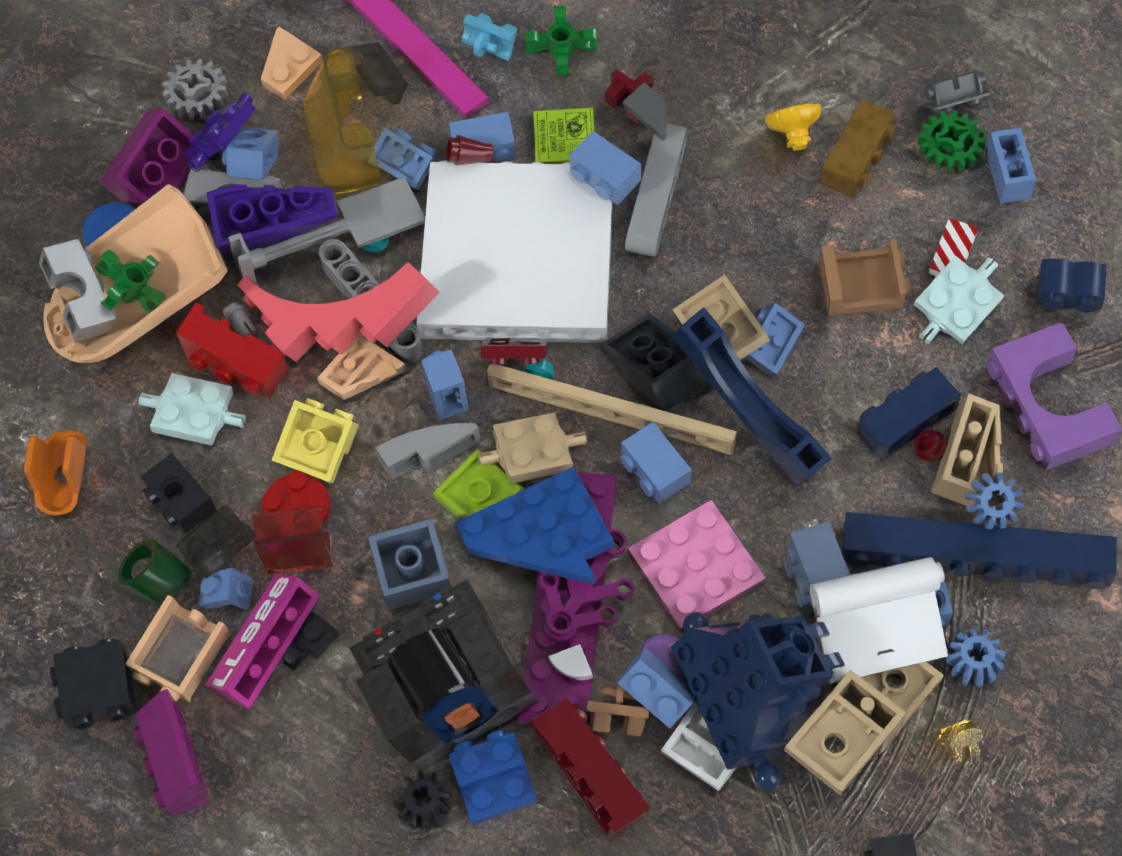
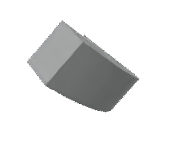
M453 423L414 430L395 437L375 447L379 462L391 480H394L419 464L427 474L480 443L481 439L476 423Z

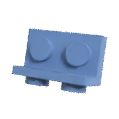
M384 128L367 159L398 179L405 177L411 187L419 190L429 174L430 162L441 161L434 157L437 151L422 142L419 147L411 142L413 136L399 128L395 132Z
M777 303L764 309L761 307L754 314V317L764 329L770 341L740 360L742 362L747 359L770 377L778 374L805 325Z

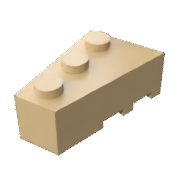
M972 394L966 396L957 408L947 440V448L942 456L931 493L965 506L975 505L974 500L965 498L966 493H977L970 485L971 482L976 480L983 484L982 474L988 473L993 480L996 473H1003V463L1000 462V445L1002 444L1000 405ZM991 492L992 498L987 500L988 505L995 506V510H997L996 504L1001 502L999 496H993L994 492Z

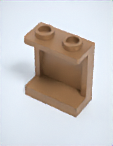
M896 239L890 240L889 246L886 249L835 254L834 245L821 246L819 264L828 316L900 309L904 307L905 297L910 296V282L908 277H903L902 269L905 268V255L903 250H898Z

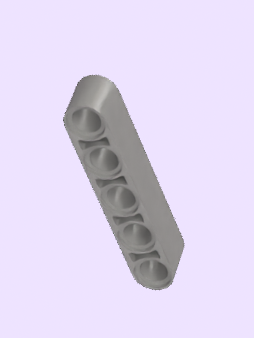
M666 123V139L661 140L656 134L653 136L625 243V251L652 257L657 256L687 142L688 127Z
M329 239L321 244L319 256L323 270L346 299L365 293L379 285L342 241ZM333 257H340L337 260H330ZM351 278H358L357 280L352 282L348 281ZM412 322L388 346L397 359L403 363H414L423 354L420 332ZM405 342H414L410 346H402Z

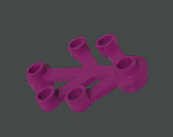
M608 529L619 548L616 550L609 549L597 555L590 566L596 582L612 558H618L625 552L627 539L624 533L618 529ZM542 573L539 579V587L546 594L550 610L544 619V631L552 640L563 642L571 639L578 628L596 624L605 628L613 626L617 619V611L611 605H602L598 611L576 613L582 604L615 597L621 601L629 600L634 593L633 582L628 578H621L616 583L594 587L595 584L591 585L566 578L571 597L563 607L558 592L559 576ZM546 578H552L555 584L553 586H546L543 581ZM625 585L630 591L623 594L619 592L618 587ZM609 612L613 618L611 620H604L601 618V614ZM556 622H564L567 627L564 630H557L554 624Z

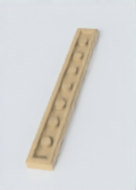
M489 364L487 369L490 388L640 430L654 422L665 437L728 455H733L736 446L737 431L498 364Z

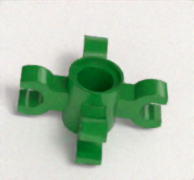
M554 6L555 23L550 25L547 33L537 31L525 32L526 52L535 54L542 50H549L551 57L556 59L557 76H569L568 59L574 55L575 49L597 50V32L595 28H586L582 31L574 32L572 25L567 22L566 6Z
M109 249L100 256L102 260L94 268L101 275L109 276L114 280L112 287L106 292L108 296L101 301V304L108 310H113L120 301L133 303L138 300L143 309L149 314L165 301L166 296L160 290L152 289L147 285L149 278L154 273L152 270L160 263L153 256H147L141 264L128 262L124 265L120 263L118 256Z

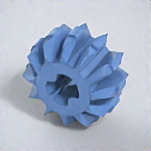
M1000 472L995 474L993 480L988 473L982 474L983 484L976 480L970 484L977 493L965 494V498L974 500L975 504L967 506L966 511H978L973 522L979 524L985 519L986 529H993L995 522L1000 529L1006 528V518L1010 521L1018 519L1017 514L1012 509H1023L1024 507L1023 503L1015 502L1014 497L1023 494L1022 490L1011 491L1010 489L1014 486L1015 480L1010 478L1003 484L1004 477L1003 473ZM991 492H994L993 496H999L1001 502L996 504L997 510H995V506L988 505L987 500L992 498Z
M974 627L969 630L968 636L959 632L955 638L956 642H950L947 650L951 654L947 656L946 663L954 666L951 671L952 677L960 674L964 676L962 679L963 685H967L970 679H974L977 688L982 686L984 679L989 683H993L996 679L995 673H1002L1004 665L1000 661L1004 660L1006 656L1005 651L997 649L1000 645L999 638L991 641L988 640V630H985L981 636L977 635ZM970 654H977V659L981 657V661H974L975 657L970 658Z

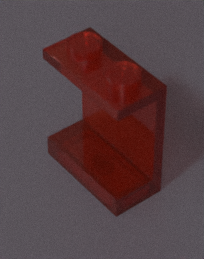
M320 506L252 514L254 545L268 575L333 567L331 536L329 531L322 532Z

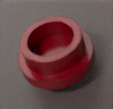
M925 430L915 440L916 453L919 458L926 462L939 459L947 448L946 437L939 431Z

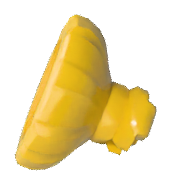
M806 103L783 108L767 114L764 118L765 123L769 129L786 134L788 148H792L793 151L804 150L812 141L811 137L808 136V129L819 119L821 106L819 103Z

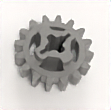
M198 59L194 65H192L190 60H186V66L183 68L178 64L175 65L177 72H168L169 81L162 83L165 90L162 92L165 102L170 111H176L179 118L186 113L188 119L193 120L194 115L199 114L202 120L205 118L206 112L211 114L215 111V106L223 107L222 98L228 97L226 89L228 84L221 68L215 69L211 61L204 66L202 59Z

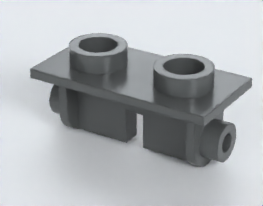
M973 71L956 76L957 88L953 87L951 78L930 83L929 87L925 88V96L928 100L931 99V101L924 103V106L936 111V113H940V111L949 112L954 109V105L964 103V105L977 104L982 101V97L992 94L990 91L982 88V84L986 83L985 74Z

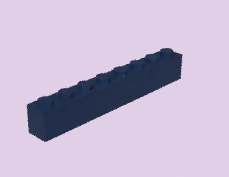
M846 512L843 527L842 555L845 562H849L850 565L864 567L869 564L889 567L932 557L935 563L940 562L943 571H949L955 576L981 574L988 579L1013 577L1026 583L1044 580L1051 581L1059 586L1076 583L1086 584V587L1091 589H1102L1106 586L1110 587L1116 576L1117 537L1015 527L1000 529L999 526H994L993 529H986L985 525Z

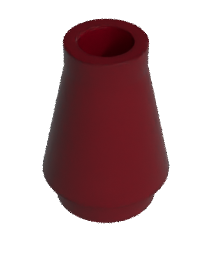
M457 135L456 138L449 137L446 149L447 161L454 162L455 166L491 162L493 145Z

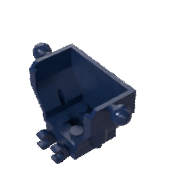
M691 612L683 621V630L686 634L671 646V650L727 770L755 765L754 781L756 785L765 791L774 790L780 785L782 774L775 764L769 762L788 754L784 751L785 746L808 720L812 701L819 697L821 693L820 687L833 677L834 672L832 669L843 667L845 663L839 652L822 655L817 645L819 644L817 639L830 635L824 622L807 625L803 616L773 619L769 614L764 613L761 616L752 614L743 622L710 626L709 619L705 614Z

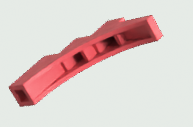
M409 262L393 276L373 289L347 300L325 304H302L280 299L264 291L246 276L237 284L245 293L242 299L253 310L259 308L263 314L260 318L269 326L264 332L272 341L269 346L283 353L284 357L287 355L295 362L316 341L325 350L328 351L330 348H333L341 355L361 334L372 343L378 340L388 347L440 293Z

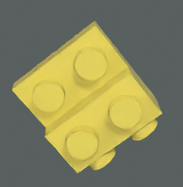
M307 398L305 404L294 400L272 461L333 483L344 453L348 454L359 424L352 422L354 415L335 409L334 414L323 411L325 404Z

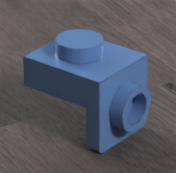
M233 568L202 574L198 606L208 610L233 604L243 610L249 609L253 592V578Z

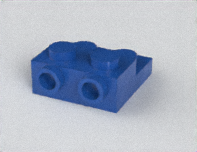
M506 730L492 732L487 736L488 741L474 745L473 741L462 742L454 747V753L449 754L472 826L538 803L514 732L507 734Z

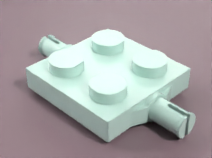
M955 256L915 300L913 305L921 310L930 322L924 331L919 334L922 340L928 335L924 341L925 343L930 344L933 338L941 331L951 335L963 345L1001 302L1004 295L993 287L987 279L998 267V264L994 261L986 270L993 259L987 258L981 267L976 270L970 268Z
M171 373L167 386L160 396L142 392L139 397L140 406L156 408L150 424L153 433L207 445H213L218 431L224 424L243 428L246 420L245 414L228 411V405L233 395L231 386Z

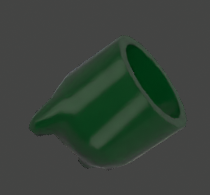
M149 538L142 540L128 552L119 568L118 580L119 583L160 609L168 595L175 598L182 589L185 578H189L192 572L177 556L155 540ZM149 558V563L144 570L133 578L131 575L133 565L140 559Z

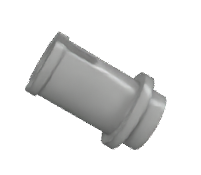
M234 302L223 310L224 319L231 323L237 334L246 337L248 333L254 337L258 336L259 330L247 316L244 305Z

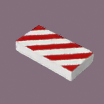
M948 218L930 266L929 274L937 277L955 256L966 264L979 227Z

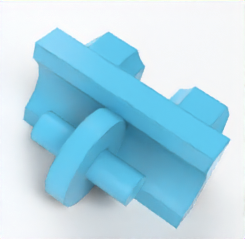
M482 13L477 17L467 14L463 22L465 29L462 43L474 47L473 53L475 56L482 57L487 52L509 61L513 54L517 28L510 24H505L502 27L493 24L490 16Z

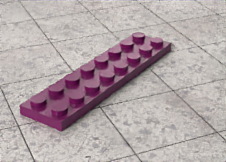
M577 472L607 529H612L617 476ZM597 556L586 560L589 567L592 565ZM607 567L594 587L605 585ZM538 572L524 678L538 703L521 712L518 719L521 723L532 724L534 719L565 698H568L571 704L576 702L582 708L587 717L585 722L588 724L589 711H587V704L591 700L593 678L576 680L575 678L565 676L553 668L548 656L580 644L594 675L600 625L596 624L578 628L575 635L567 641L559 642L549 638L544 631L543 624L545 616L550 610L546 594L539 587V579L543 572ZM559 577L558 592L564 607L571 596L566 578ZM546 578L543 581L546 586H553L555 584L552 578ZM603 600L582 604L576 614L598 611L602 606ZM556 622L554 624L557 630H564L567 627L564 622Z

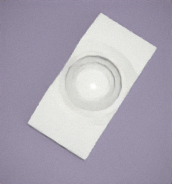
M695 701L662 748L661 754L719 791L736 768L727 770Z

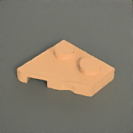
M279 26L276 29L261 76L262 85L285 100L323 62L322 54Z
M360 335L342 355L339 353L317 379L320 385L342 400H345L403 373L406 368L405 363Z

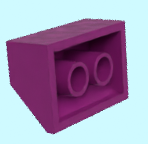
M162 107L145 112L99 183L121 201L137 208L168 184L179 189L190 172V167L188 166L190 160L184 153L191 145L189 140L194 134Z
M165 689L159 692L135 714L139 726L134 727V732L140 747L145 745L148 757L143 758L149 777L155 776L158 788L153 789L159 809L165 807L167 812L173 817L210 803L211 800L182 711L169 690Z

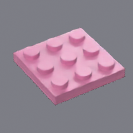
M712 500L628 548V554L680 632L684 631L683 621L689 613L701 612L708 617L761 586L766 581V577Z

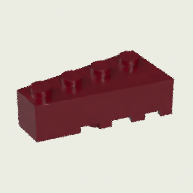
M565 698L534 719L531 728L611 842L645 818L650 807L641 793L629 781L621 764L606 750L607 745L597 731L592 732L586 724L587 717L582 708L576 702L571 704L568 698Z

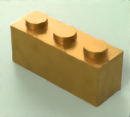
M862 99L822 168L820 184L852 198L855 197L859 188L865 189L871 176L870 168L872 165L877 166L884 153V149H882L884 143H890L896 133L897 126L893 125L895 112Z

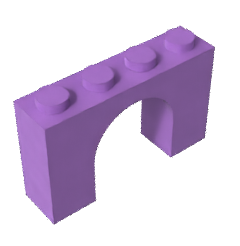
M1062 322L992 348L989 361L987 362V369L991 378L997 380L1001 386V394L1005 404L1008 407H1012L1016 414V423L1022 434L1026 433L1031 442L1030 447L1034 458L1038 462L1041 461L1045 470L1117 443L1122 432V428L1108 403L1075 415L1061 416L1044 410L1034 400L1030 390L1032 380L1044 373L1071 364L1077 348Z

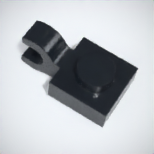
M312 611L292 641L295 644L290 645L283 654L282 658L285 660L283 664L292 671H295L309 654L317 660L338 636L337 629Z

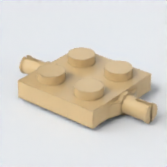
M554 412L493 425L496 450L477 453L480 467L499 462L506 472L509 484L554 475L573 467L569 447L586 445L587 437L584 431L566 435L560 428Z

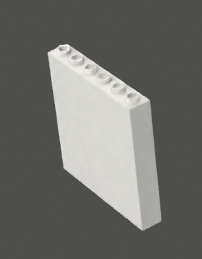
M447 160L430 162L421 274L440 293L417 316L416 325L421 339L485 340L486 338H517V341L605 342L608 335L613 202L610 199L605 200L601 198L595 189L587 183L578 182L570 172V163L544 164L533 162L531 164H514L505 161L501 163L478 162L455 166L454 162H448Z

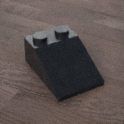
M648 313L601 343L599 347L643 401L655 409L666 411L708 384L709 381L672 339L671 335L675 331Z

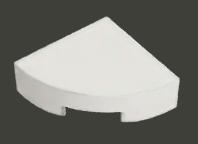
M580 644L548 656L553 668L565 676L575 678L576 680L593 678Z

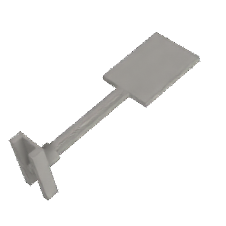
M402 177L337 201L338 208L343 216L342 220L263 249L259 247L250 251L241 233L229 236L228 238L237 274L241 273L242 279L246 276L257 284L254 269L267 265L268 261L347 232L352 234L357 247L360 248L425 223V216L406 178Z

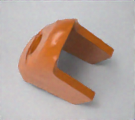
M71 430L59 431L49 435L44 442L37 436H29L24 472L33 489L35 504L40 511L56 516L69 513L76 506L85 466L87 439L83 433ZM61 468L67 481L65 483H59L55 480V474Z

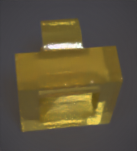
M967 719L937 731L940 743L951 751L952 757L959 763L964 762L961 751L965 746L970 747L973 755H980V747L976 742L983 740L984 737L980 726Z

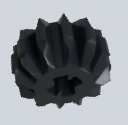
M418 771L416 774L417 780L414 782L410 777L405 776L404 782L407 788L396 787V795L400 798L394 801L393 804L396 810H402L398 815L401 822L410 820L409 826L412 830H415L420 822H422L424 830L430 831V822L433 820L438 826H442L443 820L439 814H451V807L447 803L453 801V795L451 792L446 791L448 788L446 780L437 782L438 777L436 773L432 772L425 779L423 772ZM423 796H428L430 803L426 804L423 802L424 806H419L417 799L421 798L423 800Z

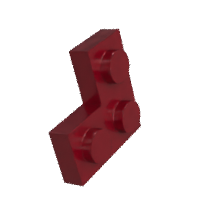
M486 338L481 345V359H489L490 364H506L508 359L521 358L522 364L540 363V358H546L547 341L517 342V338Z

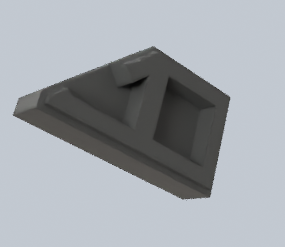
M644 82L623 101V107L661 140L666 139V100Z

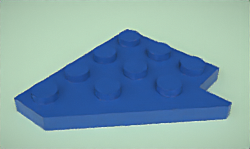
M574 466L454 522L469 554L591 585L597 582L586 560L615 547L612 536Z

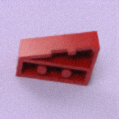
M196 302L176 332L189 365L199 371L206 369L227 384L234 382L253 396L260 394L270 398L288 370L284 354L249 333L246 337L235 333L229 329L231 324L224 318L220 322L215 321L205 315L203 312L205 307Z

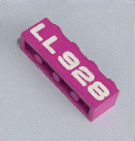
M276 573L205 686L228 704L250 709L320 595L299 577Z

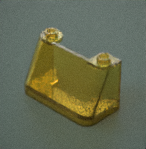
M351 45L336 48L326 54L303 99V108L321 187H331L334 195L382 185L369 128L361 123L344 125L342 116L351 114L350 105L354 99H362Z

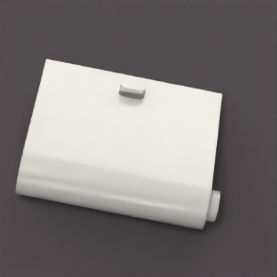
M932 557L810 585V595L816 623L824 622L830 633L829 636L819 638L822 654L839 652L845 663L843 667L832 669L834 674L828 680V683L840 682L850 669L861 677L948 656L935 591L940 590V583L945 580L940 562L935 563Z

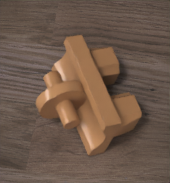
M619 684L617 688L604 686L603 697L616 698V703L597 700L588 701L587 711L591 712L590 723L592 731L610 732L612 714L625 716L623 734L641 736L646 718H650V711L644 706L624 704V699L637 700Z

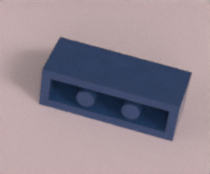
M937 367L928 373L923 371L911 380L910 385L903 390L896 389L891 392L877 408L871 406L866 409L860 416L857 433L878 458L883 461L916 438L920 433L954 412L958 408L961 394Z

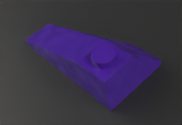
M235 184L206 192L216 245L227 262L233 260L229 236L241 233L248 249L251 251L259 247L263 249L288 240L338 218L331 187L295 186L293 189L276 188L273 185H264V188H254Z

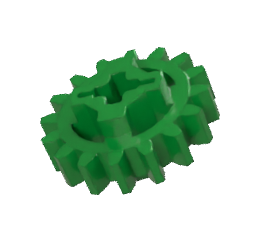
M956 110L952 111L951 116H947L944 111H940L939 119L931 115L928 124L923 123L918 139V144L920 145L919 154L927 155L925 163L935 162V170L937 171L942 166L946 167L948 174H951L953 168H957L960 173H963L965 165L973 168L976 160H981L986 144V139L983 138L984 129H977L978 120L969 122L967 120L968 113L958 117Z

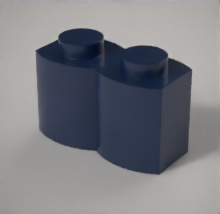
M1042 259L1039 268L1037 303L1053 310L1070 306L1077 308L1081 312L1089 313L1101 309L1105 299L1106 265L1089 261L1072 262L1064 259Z

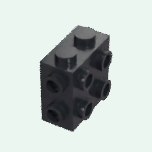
M103 639L93 646L84 648L72 646L64 649L62 653L53 654L55 666L50 667V676L53 686L58 688L59 698L54 699L55 711L58 719L62 718L69 728L87 729L92 727L95 722L104 720L110 722L122 721L128 715L137 713L131 671L125 664L129 659L128 651L120 639Z

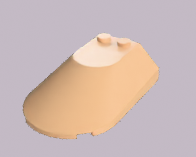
M170 184L166 185L85 248L91 256V267L95 276L99 275L103 282L105 298L108 296L106 292L112 287L114 280L109 276L101 275L94 268L102 260L100 256L108 249L113 251L123 265L128 262L141 264L147 256H153L160 263L152 270L154 273L149 278L147 285L152 289L160 290L166 296L165 301L149 314L143 309L138 300L133 303L120 301L115 307L116 319L110 333L74 343L63 318V313L67 302L79 299L80 295L73 288L67 286L57 287L54 290L50 303H45L43 320L46 337L51 347L58 354L77 363L98 362L118 353L222 280L228 270L210 228L178 189Z

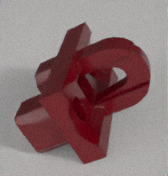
M616 69L611 74V85L604 93L605 102L613 108H617L642 83L645 82L652 88L654 77L647 72H643L634 81ZM626 110V115L629 119L638 124L640 121Z

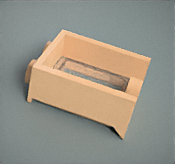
M168 595L125 664L133 672L131 678L146 687H149L152 683L161 688L159 692L168 689L176 702L181 698L190 703L192 695L224 642L232 634L224 623L219 621L216 625L208 621L201 612L192 609L190 612L179 606L176 600Z

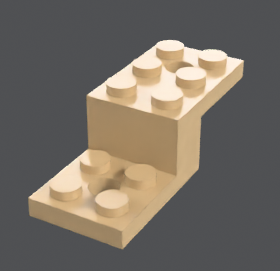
M926 661L861 677L850 669L788 742L784 751L841 795L875 753L880 755L942 681L944 675ZM889 674H898L903 678L904 686L898 689L891 688L887 685L885 678ZM829 737H838L843 741L845 748L839 753H832L826 749L824 742Z

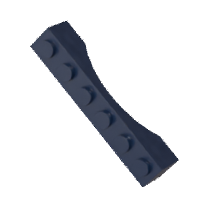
M704 307L671 335L672 339L796 486L808 480L832 459L811 433L789 418L761 390L739 360L725 331Z

